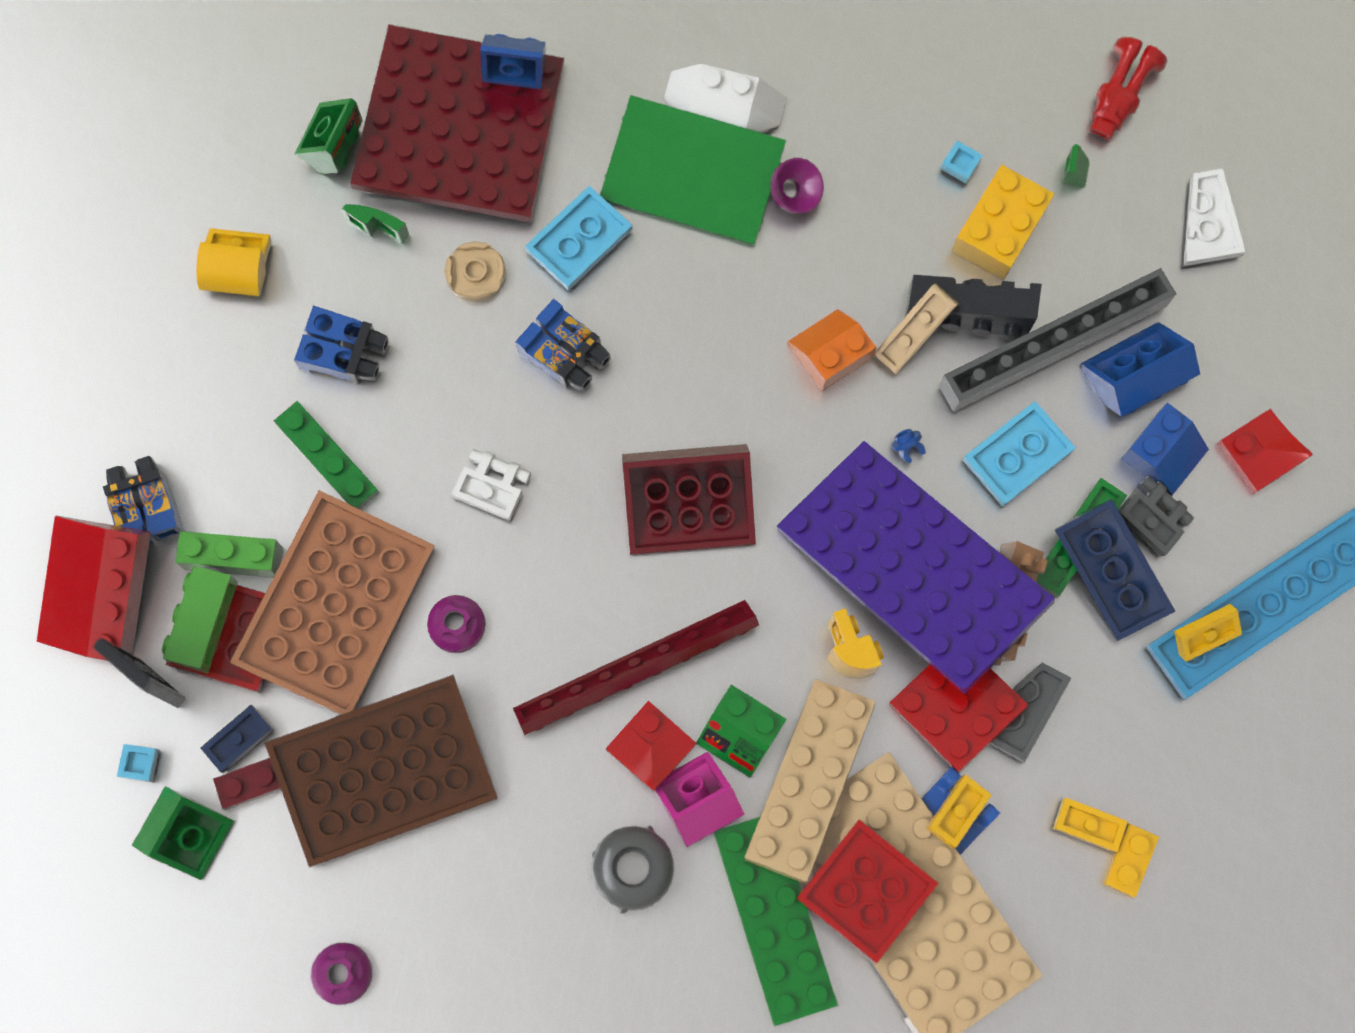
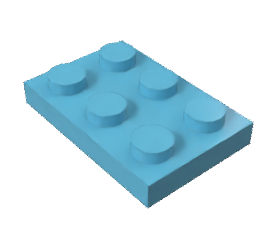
M588 186L525 246V251L569 291L633 230V226L592 187Z
M1034 401L965 455L962 460L999 504L1004 507L1072 453L1076 447L1038 403Z

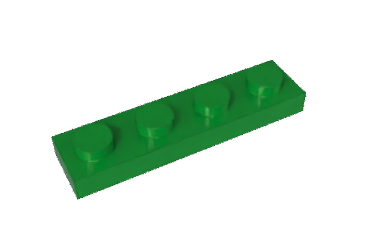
M298 401L273 420L347 504L361 509L380 493Z
M1100 478L1074 517L1110 499L1113 500L1117 509H1119L1127 494ZM1060 539L1057 540L1045 558L1048 560L1045 572L1042 574L1038 573L1036 580L1039 586L1056 598L1061 595L1077 571Z

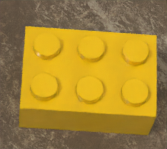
M1001 164L958 234L951 251L998 278L1005 280L1046 212L1055 193Z

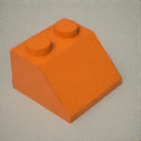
M838 309L787 341L789 347L822 392L872 360L877 348L860 324Z

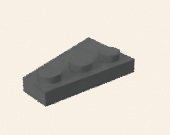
M1043 662L1013 688L1028 704V708L990 745L1025 763L1071 681V677Z

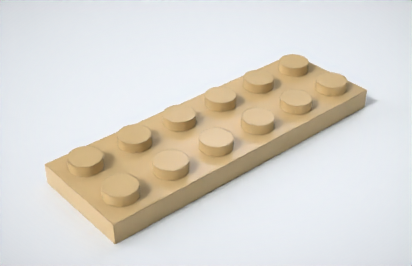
M817 679L814 680L744 857L745 861L807 885L876 701Z

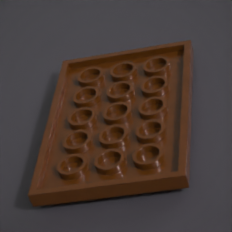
M454 674L265 742L309 868L497 799L495 788Z

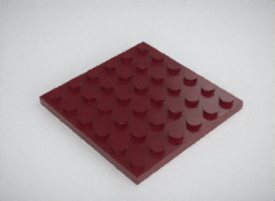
M388 24L350 181L351 189L531 223L562 76L564 58L546 54L541 89L482 82L480 56L482 42Z

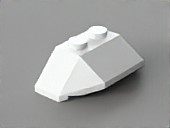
M704 64L671 71L664 96L668 106L760 133L779 128L787 99L759 77Z

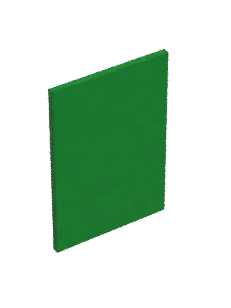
M630 95L608 170L604 176L605 180L600 196L612 204L755 245L771 193V178L775 169L781 164L780 160L786 140Z

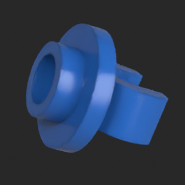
M905 429L895 435L892 448L894 451H899V456L903 461L907 463L912 462L909 451L913 447H915L918 454L924 455L926 453L924 445L919 442L922 438L920 431Z

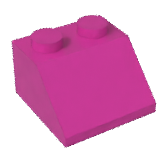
M708 751L673 770L655 790L687 847L745 815L731 785Z

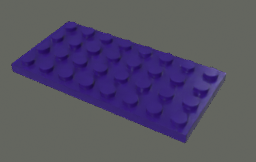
M865 441L777 525L778 531L964 694L1055 603V598Z

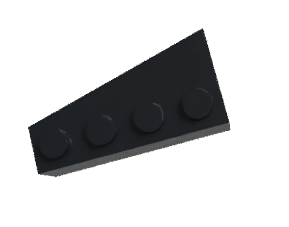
M913 274L909 285L905 317L931 286L936 283L959 303L940 324L943 329L949 331L971 330L972 333L979 336L1001 335L1009 341L1028 334L1032 329L1038 316L1042 284L1030 283V289L1015 288V282L1002 281L1001 285L987 286L983 279H970L963 281L962 284H958L954 277Z

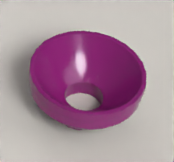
M792 158L784 161L775 169L771 178V193L781 209L792 214H803L813 210L822 199L824 191L823 178L818 168L809 160ZM786 180H791L796 185L797 191L794 197H789L784 192L783 186Z
M452 595L442 598L433 606L428 615L427 627L430 638L440 649L449 653H463L471 650L480 642L485 632L486 622L482 609L475 601L465 596ZM458 612L463 615L464 622L459 629L451 630L446 627L445 619L449 613Z
M350 943L329 945L317 955L311 968V982L315 992L326 1002L335 1005H346L361 998L368 990L372 980V965L369 957L360 947ZM337 963L343 964L348 971L347 979L342 984H334L329 978L330 968Z

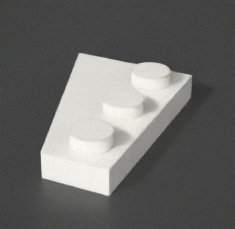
M1223 168L1194 173L1190 178L1183 266L1243 256L1246 251Z

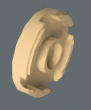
M473 241L462 244L446 260L444 272L448 287L456 296L465 301L481 302L489 300L499 293L505 283L506 268L503 257L487 243Z

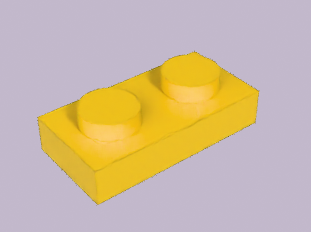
M1228 604L1175 630L1174 634L1179 656L1187 662L1242 635L1238 610L1233 605Z
M966 774L961 776L926 829L950 848H956L992 794Z
M1064 797L1053 829L1117 853L1128 821Z
M1127 823L1119 850L1112 857L1102 885L1131 898H1136L1159 836Z

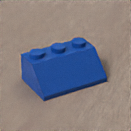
M1160 322L1081 363L1084 373L1104 405L1121 417L1134 412L1137 408L1160 398L1163 394L1186 384L1189 380L1200 375L1194 343Z

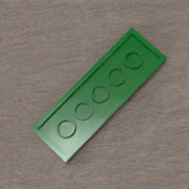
M760 817L719 829L713 833L773 1026H777L836 1007L838 1004L807 907L796 899L802 892L799 882L745 861L744 857Z

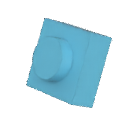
M956 141L940 169L967 183L983 155Z
M123 744L117 777L153 782L159 750Z

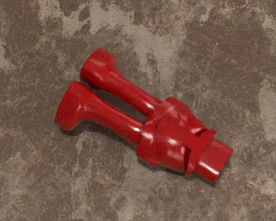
M1131 37L1117 39L1113 46V51L1119 57V61L1109 82L1102 84L1096 94L1097 103L1095 112L1092 114L1093 123L1089 129L1091 133L1106 140L1112 139L1115 131H1119L1127 118L1136 112L1140 103L1138 94L1150 72L1159 73L1165 69L1167 58L1164 53L1152 45L1147 46L1127 87H1123L1122 85L1128 71L1141 51L1143 43L1141 40Z

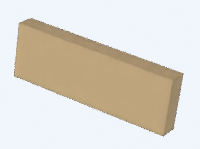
M934 283L880 345L874 355L897 374L959 303Z

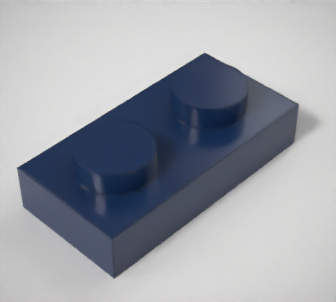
M249 705L201 746L200 749L221 773H225L274 729L253 705Z

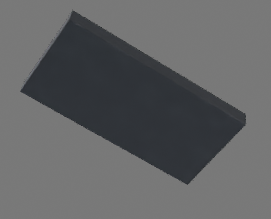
M99 638L92 646L142 691L176 708L185 701V697L135 655L104 638Z

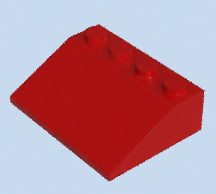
M56 515L53 523L36 642L85 657L106 660L92 648L99 638H104L133 654L151 532Z

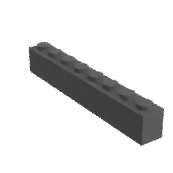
M1160 268L944 374L939 388L952 411H958L1167 307L1177 293Z

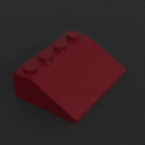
M747 444L622 454L630 555L756 544L751 462Z

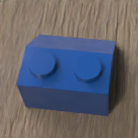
M485 34L480 49L482 82L535 89L542 88L546 42L535 38L519 39L508 37L504 34Z
M1167 402L1121 459L1144 477L1149 475L1156 482L1160 481L1167 487L1166 492L1173 496L1208 452L1209 448L1193 421Z

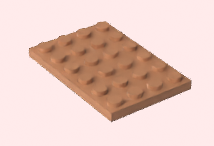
M318 490L230 664L339 715L354 710L435 545Z

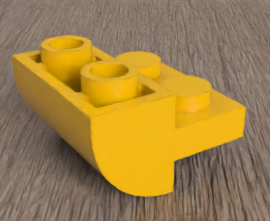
M209 228L206 241L200 242L196 264L198 289L260 296L266 277L265 263L272 243L270 234Z
M846 608L833 612L828 626L836 646L832 648L827 657L830 664L837 672L849 678L860 679L874 675L882 665L880 660L884 659L878 641L873 642L870 634L857 638L856 634L860 633L858 623L854 615H848Z

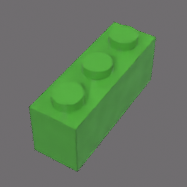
M180 531L175 563L188 571H192L193 566H198L224 574L274 578L282 561L283 547L276 539Z
M193 566L192 572L186 575L182 589L185 593L182 602L176 605L173 612L172 622L174 626L171 635L165 637L162 645L163 659L165 661L196 671L209 672L238 584L235 578L228 574Z

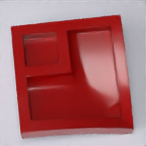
M1271 408L1217 443L1253 494L1313 455L1309 449L1291 434Z
M648 700L605 750L654 792L692 751L697 743Z

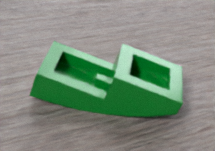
M345 204L342 208L346 220L370 237L377 228L401 244L409 236L406 224L386 212L355 204Z

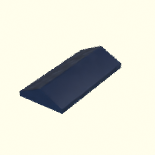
M1112 499L1079 514L1054 529L1117 641L1175 612L1173 605Z

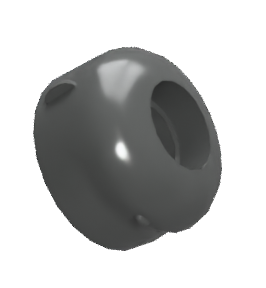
M651 825L647 828L626 826L616 829L606 835L592 853L591 869L595 887L605 900L620 908V914H624L628 910H643L653 906L664 897L670 888L674 875L673 856L664 839L654 832V828ZM630 852L640 853L647 859L649 864L647 877L641 883L634 885L622 881L617 873V864L620 858Z

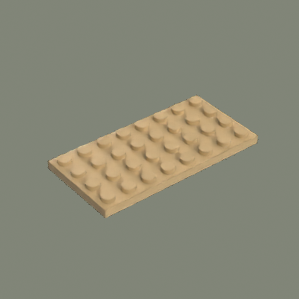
M890 752L848 778L812 873L813 875L817 873L859 819L939 883L877 964L873 961L871 962L918 1033H962L1043 976L957 850L950 848L926 829L933 819V815Z

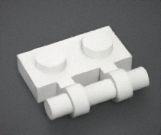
M473 449L469 456V461L477 463L478 467L476 471L465 466L463 467L451 493L452 497L510 521L523 493L521 489L512 485L515 480L527 484L531 472L521 469V465L515 462L509 464L495 458V454L488 451L482 453ZM491 469L504 474L502 481L487 476L488 471Z

